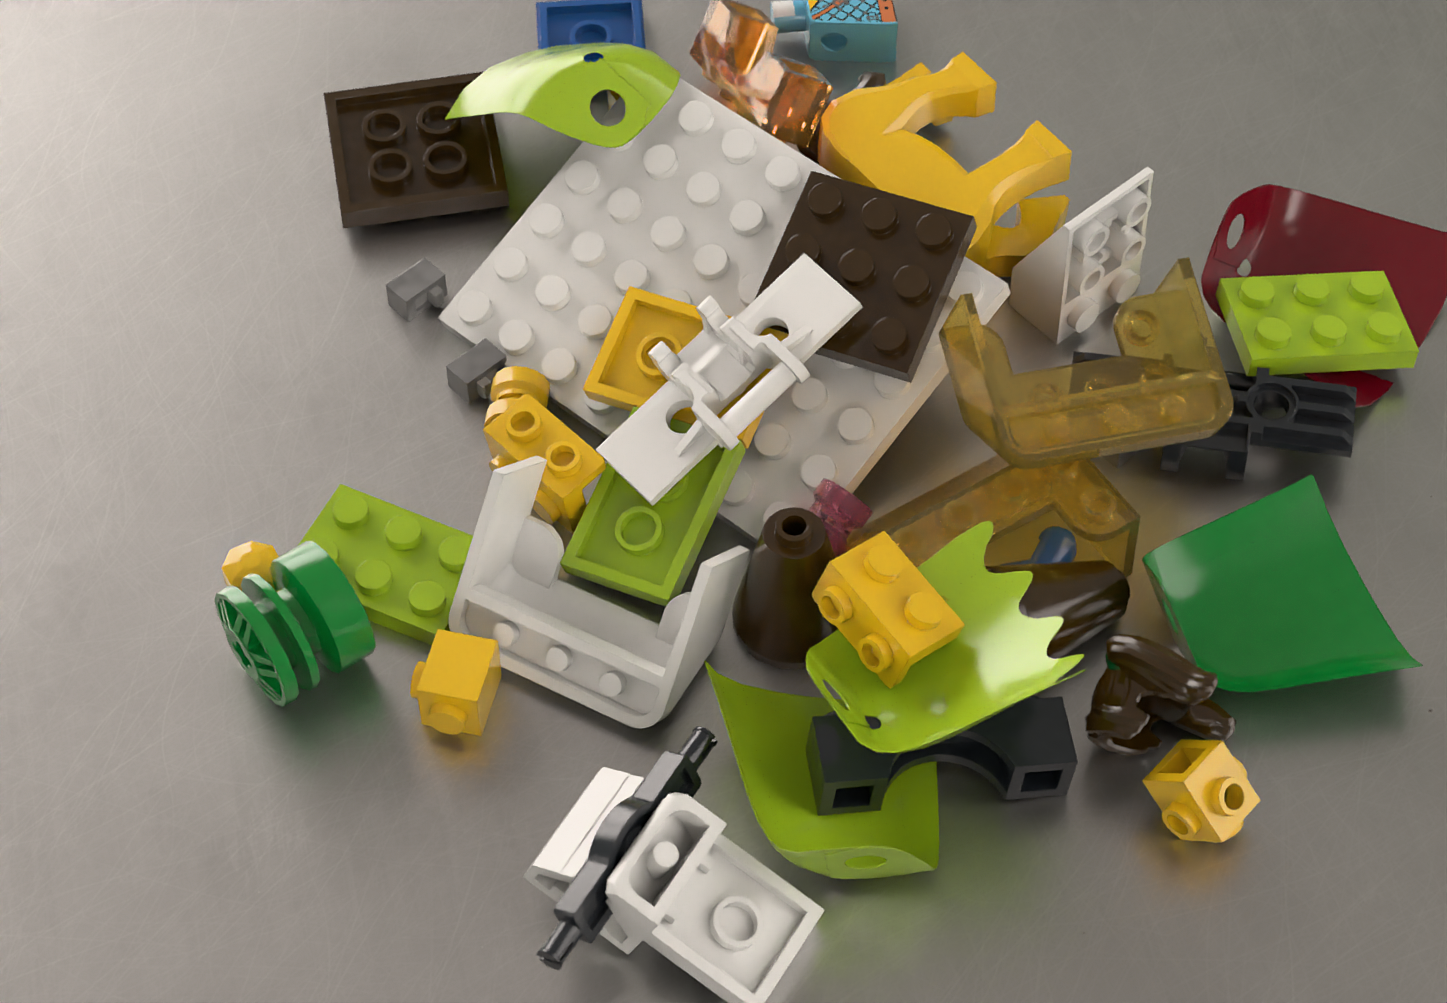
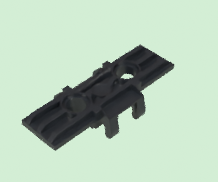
M1074 351L1064 420L1164 433L1160 470L1178 472L1179 462L1187 447L1224 452L1226 462L1225 478L1242 481L1245 474L1249 445L1351 458L1357 387L1270 376L1269 368L1257 367L1256 376H1247L1246 373L1177 365L1174 364L1175 356L1163 355L1160 362ZM1140 389L1156 395V404L1142 401L1137 397L1136 392ZM1283 408L1287 413L1278 419L1262 417L1263 409Z

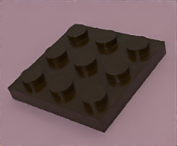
M483 72L323 93L343 229L509 206L508 188L494 113L445 120L463 89Z
M811 171L755 299L805 253L856 298L863 307L814 354L911 383L977 229L974 216ZM774 325L768 327L789 334V330L783 326Z

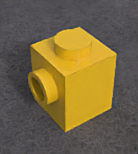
M442 629L437 630L427 661L417 662L411 679L410 694L412 698L418 699L421 724L432 726L437 731L446 734H459L463 732L482 736L502 677L498 640Z

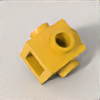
M1181 739L1142 780L1161 809L1163 822L1180 840L1214 843L1226 841L1241 830L1244 825L1243 819L1261 801L1247 779L1245 767L1230 753L1223 740Z

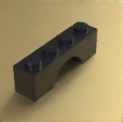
M1032 695L951 738L923 749L902 753L875 752L865 747L855 739L837 713L832 711L824 716H812L805 749L818 816L881 811L885 794L891 783L909 768L927 762H953L974 769L985 776L998 789L1005 800L1067 795L1078 763L1062 696L1040 698ZM865 716L871 729L881 727L879 719Z

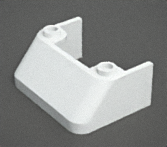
M536 455L493 470L450 609V631L498 640L501 667L627 726L639 729L647 728L666 718L704 664V660L708 658L721 638L750 550L739 545L701 562L692 591L673 598L667 604L660 624H657L558 579L561 569L560 561L564 555L562 539L551 525L530 516L547 463L546 459Z

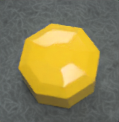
M249 541L230 549L222 565V573L227 587L229 585L235 586L242 591L241 583L243 577L254 573L259 574L275 589L270 566L272 561L278 558L279 555L274 547L260 542Z

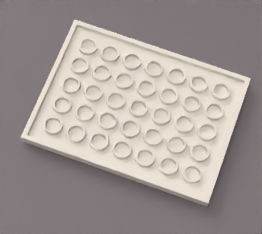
M680 78L673 95L665 106L627 144L621 147L608 148L583 141L439 315L438 319L444 328L472 347L486 338L507 356V362L504 364L506 367H527L544 375L550 383L549 400L604 439H607L628 419L631 412L589 399L583 391V387L628 287H635L694 306H699L710 295L716 300L725 315L736 318L754 301L810 172L815 171L836 178L839 177ZM621 97L601 119L599 124L613 126L623 119L625 104ZM964 257L911 383L813 354L803 363L810 376L802 384L795 381L765 409L749 448H745V454L716 516L756 544L766 520L775 512L785 508L809 510L816 514L826 527L1011 294L1008 283L967 257Z

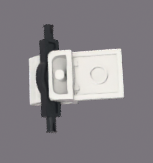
M700 726L694 727L678 753L671 751L663 752L646 778L602 767L526 871L523 878L557 902L554 914L559 923L541 949L537 951V956L540 957L539 959L545 965L552 969L560 970L579 940L592 943L598 934L628 955L642 941H645L727 1003L766 1002L825 910L721 834L727 823L693 799L702 784L697 770L718 742L714 739L715 735L709 730Z

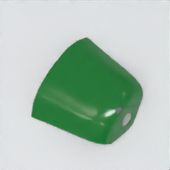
M1312 474L1262 499L1155 548L1142 558L1159 605L1180 652L1185 659L1195 666L1215 673L1218 678L1216 686L1218 688L1234 692L1266 691L1423 666L1412 658L1397 639L1366 588L1343 545Z

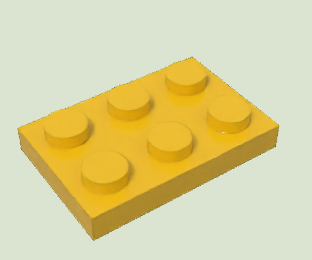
M629 286L584 384L583 391L587 397L630 412L633 406L640 408L668 382L653 363L648 352L660 341H663L677 355L703 330V322L696 309L697 306ZM771 328L764 329L759 335L764 336L771 333L780 342L789 336L787 333ZM766 368L746 387L742 394L735 397L716 416L720 419L772 369ZM692 407L680 409L672 417V419L691 425L697 420L691 409ZM764 411L737 436L738 440L742 441L744 448H749Z

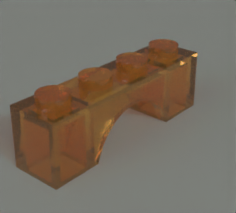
M711 0L689 52L703 69L702 76L719 87L718 94L737 108L736 113L785 144L789 142L807 148L834 86L816 67L773 53L778 27L762 10L733 0Z

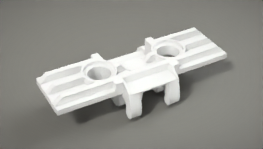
M805 253L736 318L732 316L729 319L720 309L716 300L709 295L696 307L702 318L703 330L677 355L663 341H660L648 352L649 357L668 382L595 450L653 506L714 447L718 445L722 448L724 446L727 450L731 451L739 443L737 436L795 381L802 384L810 376L803 363L863 308L861 303ZM774 325L783 326L789 330V336L781 342L771 333L764 336L759 335L764 329ZM766 368L772 369L720 419L716 416L735 397L742 394L746 387ZM692 407L691 409L697 420L688 432L682 434L672 431L670 429V422L673 415L680 409Z

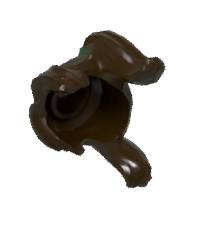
M1118 634L1107 639V653L1105 655L1107 668L1096 684L1091 700V710L1085 716V732H1088V739L1095 745L1109 752L1127 755L1145 754L1148 749L1158 750L1162 741L1151 732V727L1153 723L1164 720L1207 740H1223L1224 742L1235 732L1237 721L1217 703L1209 699L1218 684V678L1215 673L1195 666L1175 651L1142 636Z

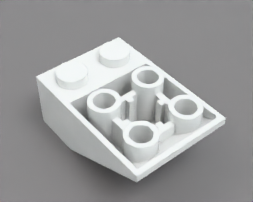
M1148 166L1063 225L1012 268L1009 306L1054 343L1059 344L1075 331H1085L1093 324L1100 313L1116 302H1125L1137 290L1141 281L1140 268L1142 253L1146 244L1145 232L1148 211L1151 207L1150 196L1154 171Z

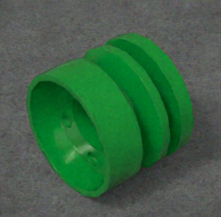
M305 541L272 561L270 571L275 589L259 574L250 573L242 579V591L238 587L229 585L217 592L214 599L217 614L225 631L226 638L240 665L268 698L276 705L283 707L297 699L299 694L298 685L302 689L309 691L319 685L321 679L316 658L331 672L341 673L371 655L376 648L373 629L355 590L329 554L312 541Z

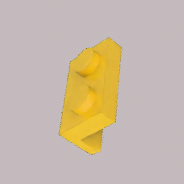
M524 394L483 429L493 458L489 462V467L493 472L495 469L536 455L546 459L547 463L532 508L548 524L552 525L555 521H558L571 534H574L587 506L582 489L606 469L605 460L530 394Z
M885 531L829 561L812 592V598L818 604L824 618L839 629L858 652L862 663L870 671L876 673L888 688L899 684L911 665L956 639L965 626L963 621Z

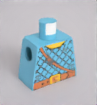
M784 0L770 2L773 34L803 31L808 57L814 61L896 62L898 22L893 0Z

